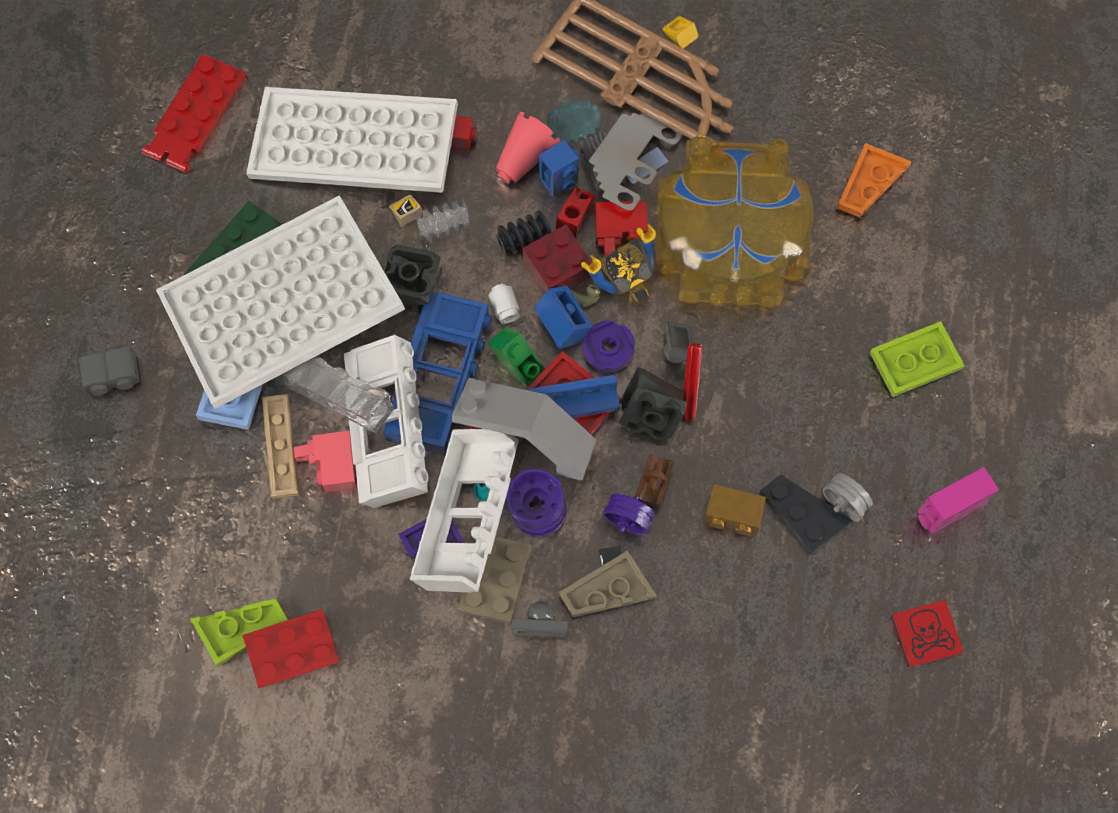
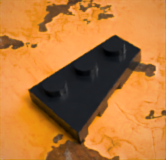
M782 475L778 476L759 492L761 496L766 497L765 501L810 555L853 522L839 511L835 512L833 507Z

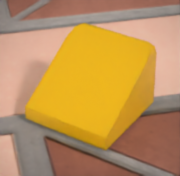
M681 16L675 18L662 29V32L681 48H685L698 38L694 22Z

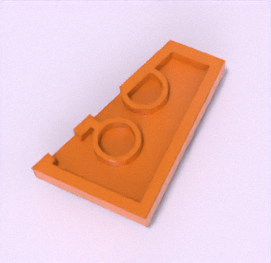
M865 143L840 198L837 209L860 218L907 170L912 161Z

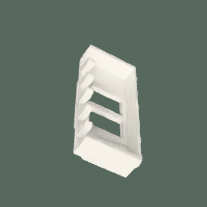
M396 335L344 353L347 380L346 397L359 503L373 508L428 492V473L425 469L424 461L425 448L422 444L421 435L422 423L418 410L419 397L416 393L415 384L417 377L412 359L414 351L410 342ZM395 384L398 409L365 419V410H368L369 404L367 400L363 399V394ZM399 419L402 444L373 453L368 447L367 435L371 434V427Z
M460 429L452 431L412 568L411 581L427 591L478 592L488 554H491L511 480L509 475L519 442L516 437L487 429ZM462 483H485L490 488L487 501H481L478 508H455ZM452 518H482L480 527H473L471 530V535L476 539V543H445Z

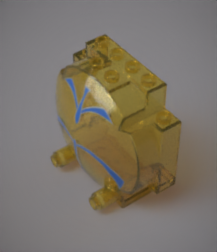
M698 135L692 140H687L683 170L671 172L668 178H659L654 271H660L663 274L679 272V300H684L691 304L698 303L699 301L710 302L714 305H722L724 303H736L739 306L761 304L763 307L771 308L781 305L784 296V278H788L791 281L806 279L810 269V235L814 217L813 204L810 196V186H807L803 179L789 175V145L783 139H775L770 144L714 142L705 135Z

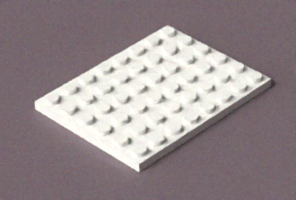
M340 195L156 289L214 409L405 310L403 303Z

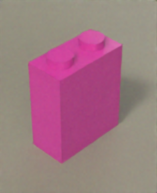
M985 467L929 496L917 511L919 513V521L925 529H929L931 534L985 506L999 489Z

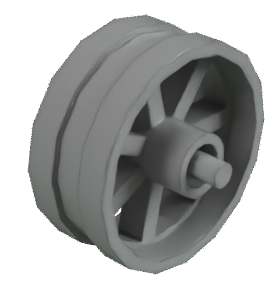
M837 473L822 490L825 498L834 508L833 510L835 512L839 511L854 522H859L864 513L868 512L873 506L871 497L862 485L842 473Z

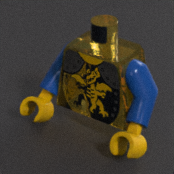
M648 224L649 229L646 233H643L640 227L637 228L641 241L639 238L633 239L600 259L590 255L592 263L589 266L585 262L581 263L582 267L589 272L597 287L610 294L617 293L618 295L630 291L636 303L649 297L643 282L653 277L652 272L655 269V245L653 239L656 236V232L650 224Z

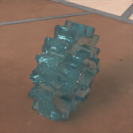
M582 98L578 101L570 99L568 104L560 102L561 107H553V113L547 114V126L553 131L551 136L559 137V139L564 138L566 142L570 139L578 142L579 137L585 139L588 133H595L594 128L600 127L599 121H601L597 105H592L590 100L583 103Z

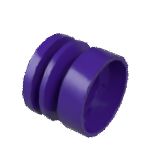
M529 469L519 473L510 482L506 502L515 526L522 533L531 537H545L555 533L562 526L566 518L567 505L560 482L553 474L542 469ZM535 505H541V510L536 511Z

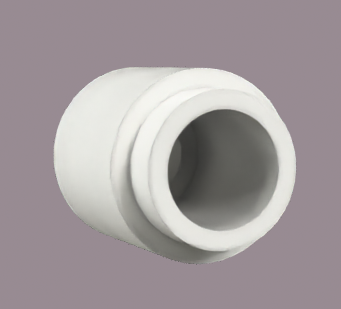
M506 284L494 286L488 297L496 319H499L501 324L512 323L519 319L520 307L513 288L506 286Z

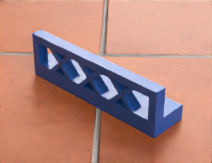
M616 375L526 389L546 394L572 418L620 410Z

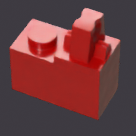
M630 201V202H621V203H623V204H631L633 201ZM639 201L633 210H626L613 202L595 203V242H597L598 246H603L604 260H606L607 255L615 251V246L621 245L622 237H626L627 240L631 241L637 238L641 240L637 233V228L640 227L643 233L648 231L647 201Z

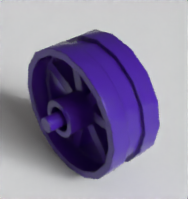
M614 493L611 494L608 500V506L605 507L603 516L612 524L620 527L619 531L621 532L627 530L643 535L647 534L649 524L652 522L655 513L646 504L640 502L636 496L632 498Z

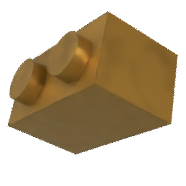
M713 484L704 522H708L711 527L717 529H725V527L736 529V532L741 535L750 536L751 534H757L766 497Z

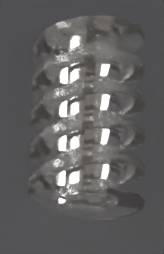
M463 198L461 199V206L456 200L452 201L451 209L446 203L442 204V212L437 206H434L432 215L427 209H424L422 218L417 212H414L419 233L428 242L431 241V233H434L439 239L441 230L449 236L450 227H453L457 233L460 232V224L466 230L469 229L470 220Z

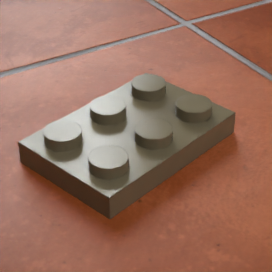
M495 536L491 554H488L479 590L478 592L471 593L462 592L458 612L511 624L531 545Z

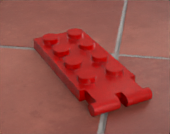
M202 54L154 129L156 136L150 146L144 145L142 148V154L160 162H163L166 156H168L166 160L167 165L187 173L190 169V164L188 163L194 153L199 154L244 82L246 78L245 72Z

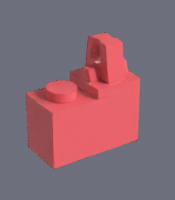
M350 431L312 435L313 440H309L308 445L294 447L297 462L309 461L310 465H317L318 485L323 486L326 493L357 489L356 468L353 464Z

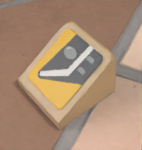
M411 195L389 206L401 227L423 215L422 207Z

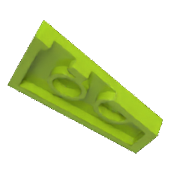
M276 598L245 605L234 610H223L204 617L190 618L214 663L219 667L247 650L243 634L286 621L288 618Z

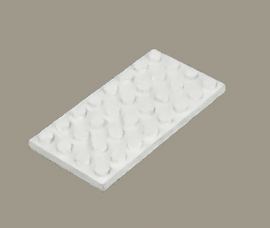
M265 87L246 175L249 179L443 193L458 107L457 99Z

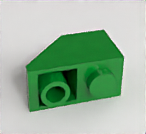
M504 327L487 343L499 361L526 387H529L545 370L523 335L516 330Z

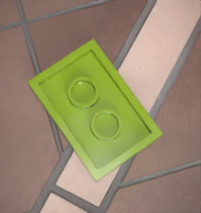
M941 321L874 347L870 351L892 397L962 370L965 366Z

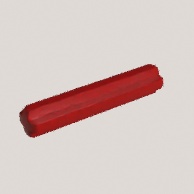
M690 343L687 352L683 401L687 402L683 418L689 420L696 418L703 347L698 343Z

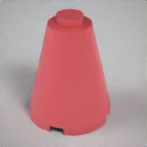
M519 112L496 166V170L499 172L497 176L507 184L511 181L516 183L539 162V154L560 142L559 137L555 140L551 137L553 131L531 115L528 119L524 118V112Z

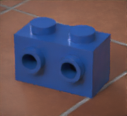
M565 140L539 154V179L553 197L564 190H571L578 182V162L580 156L573 146L570 147Z
M568 286L548 289L534 307L559 349L578 345L593 327Z

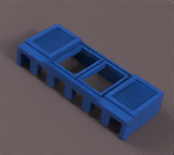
M433 291L429 304H424L411 346L414 351L412 359L416 374L419 369L457 379L450 403L418 396L419 418L422 423V444L425 451L445 456L452 431L456 424L460 425L459 423L452 422V413L470 376L475 377L478 362L475 360L477 353L482 354L485 339L482 337L484 331L490 329L492 315H489L488 304ZM428 336L467 346L460 370L421 360ZM396 391L390 411L398 409ZM399 419L385 424L383 434L386 441L402 444Z

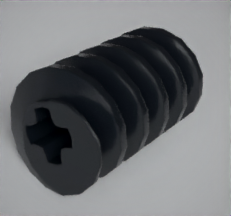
M536 211L535 219L532 215L528 214L526 215L525 222L522 218L516 219V226L513 222H508L507 230L502 225L498 226L497 240L506 258L508 257L509 248L516 254L517 245L524 248L527 241L533 243L537 237L540 239L552 231L543 213Z

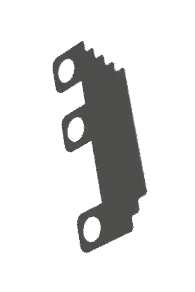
M643 112L641 115L632 113L631 116L622 114L589 160L590 163L595 165L593 171L598 173L596 179L601 182L599 188L605 191L602 197L626 210H633L639 202L640 196L621 186L620 183L628 175L643 184H650L657 171L637 160V158L653 135L669 144L675 145L683 134L675 131L677 134L676 138L668 139L662 135L661 131L663 128L670 127ZM637 167L648 169L650 177L647 179L638 177L635 174V169ZM621 192L629 193L633 197V202L631 204H623L618 200L617 196Z

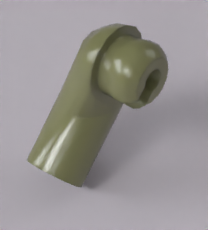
M594 284L589 285L587 290L581 293L570 290L581 308L597 302L600 298V288Z

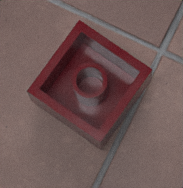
M566 224L522 248L523 262L544 294L550 288L568 286L571 289L591 278L589 272L582 267L581 263L585 262L589 266L592 262Z

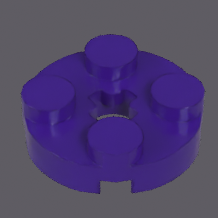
M609 320L598 322L593 325L584 339V356L588 363L600 373L619 371L626 367L633 359L635 340L631 331L623 324L621 326ZM604 342L615 343L616 346L613 348V351L604 350Z

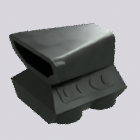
M398 244L391 247L387 256L388 261L384 273L403 303L405 310L418 312L423 304H429L432 289L442 274L443 269L439 267L441 257L433 251Z
M637 367L621 398L622 408L625 411L619 423L630 433L644 431L648 432L649 436L655 440L671 439L684 416L687 402L683 401V390L649 371Z

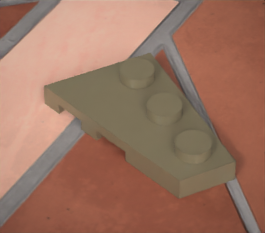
M628 551L558 592L559 597L572 617L657 598L656 593Z

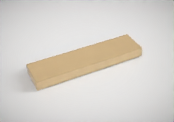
M282 394L262 397L272 499L299 496L289 395Z

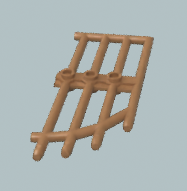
M573 0L531 58L536 63H539L544 57L602 89L603 92L600 94V97L611 105L621 108L624 103H627L692 139L691 148L694 151L698 152L703 145L710 150H714L719 155L724 156L726 154L719 151L727 149L720 143L717 144L716 141L706 136L709 125L720 128L721 131L729 134L733 130L731 124L726 121L723 122L722 119L712 114L711 100L720 103V105L726 108H731L733 104L731 99L726 96L723 97L722 94L709 87L703 73L705 70L708 74L716 76L719 69L597 1ZM581 5H584L639 35L641 38L634 47L575 13ZM570 22L627 53L628 57L623 64H620L562 31ZM558 40L616 73L610 82H607L551 51L550 47ZM662 49L688 62L695 79L656 59ZM652 67L700 93L702 108L644 77L645 73ZM637 85H640L700 118L701 122L698 131L636 98L631 93Z

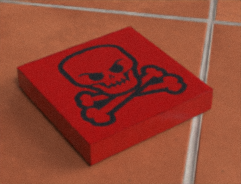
M946 600L897 612L892 615L909 668L960 655L964 652Z

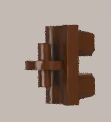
M649 453L635 495L639 498V501L657 507L661 506L675 461L662 459Z

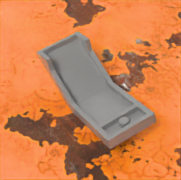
M468 378L452 413V422L526 438L557 465L556 475L583 480L596 445V439L550 397L542 393Z

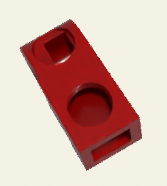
M576 187L557 216L556 229L566 224L574 237L577 238L580 228L592 208L595 195Z

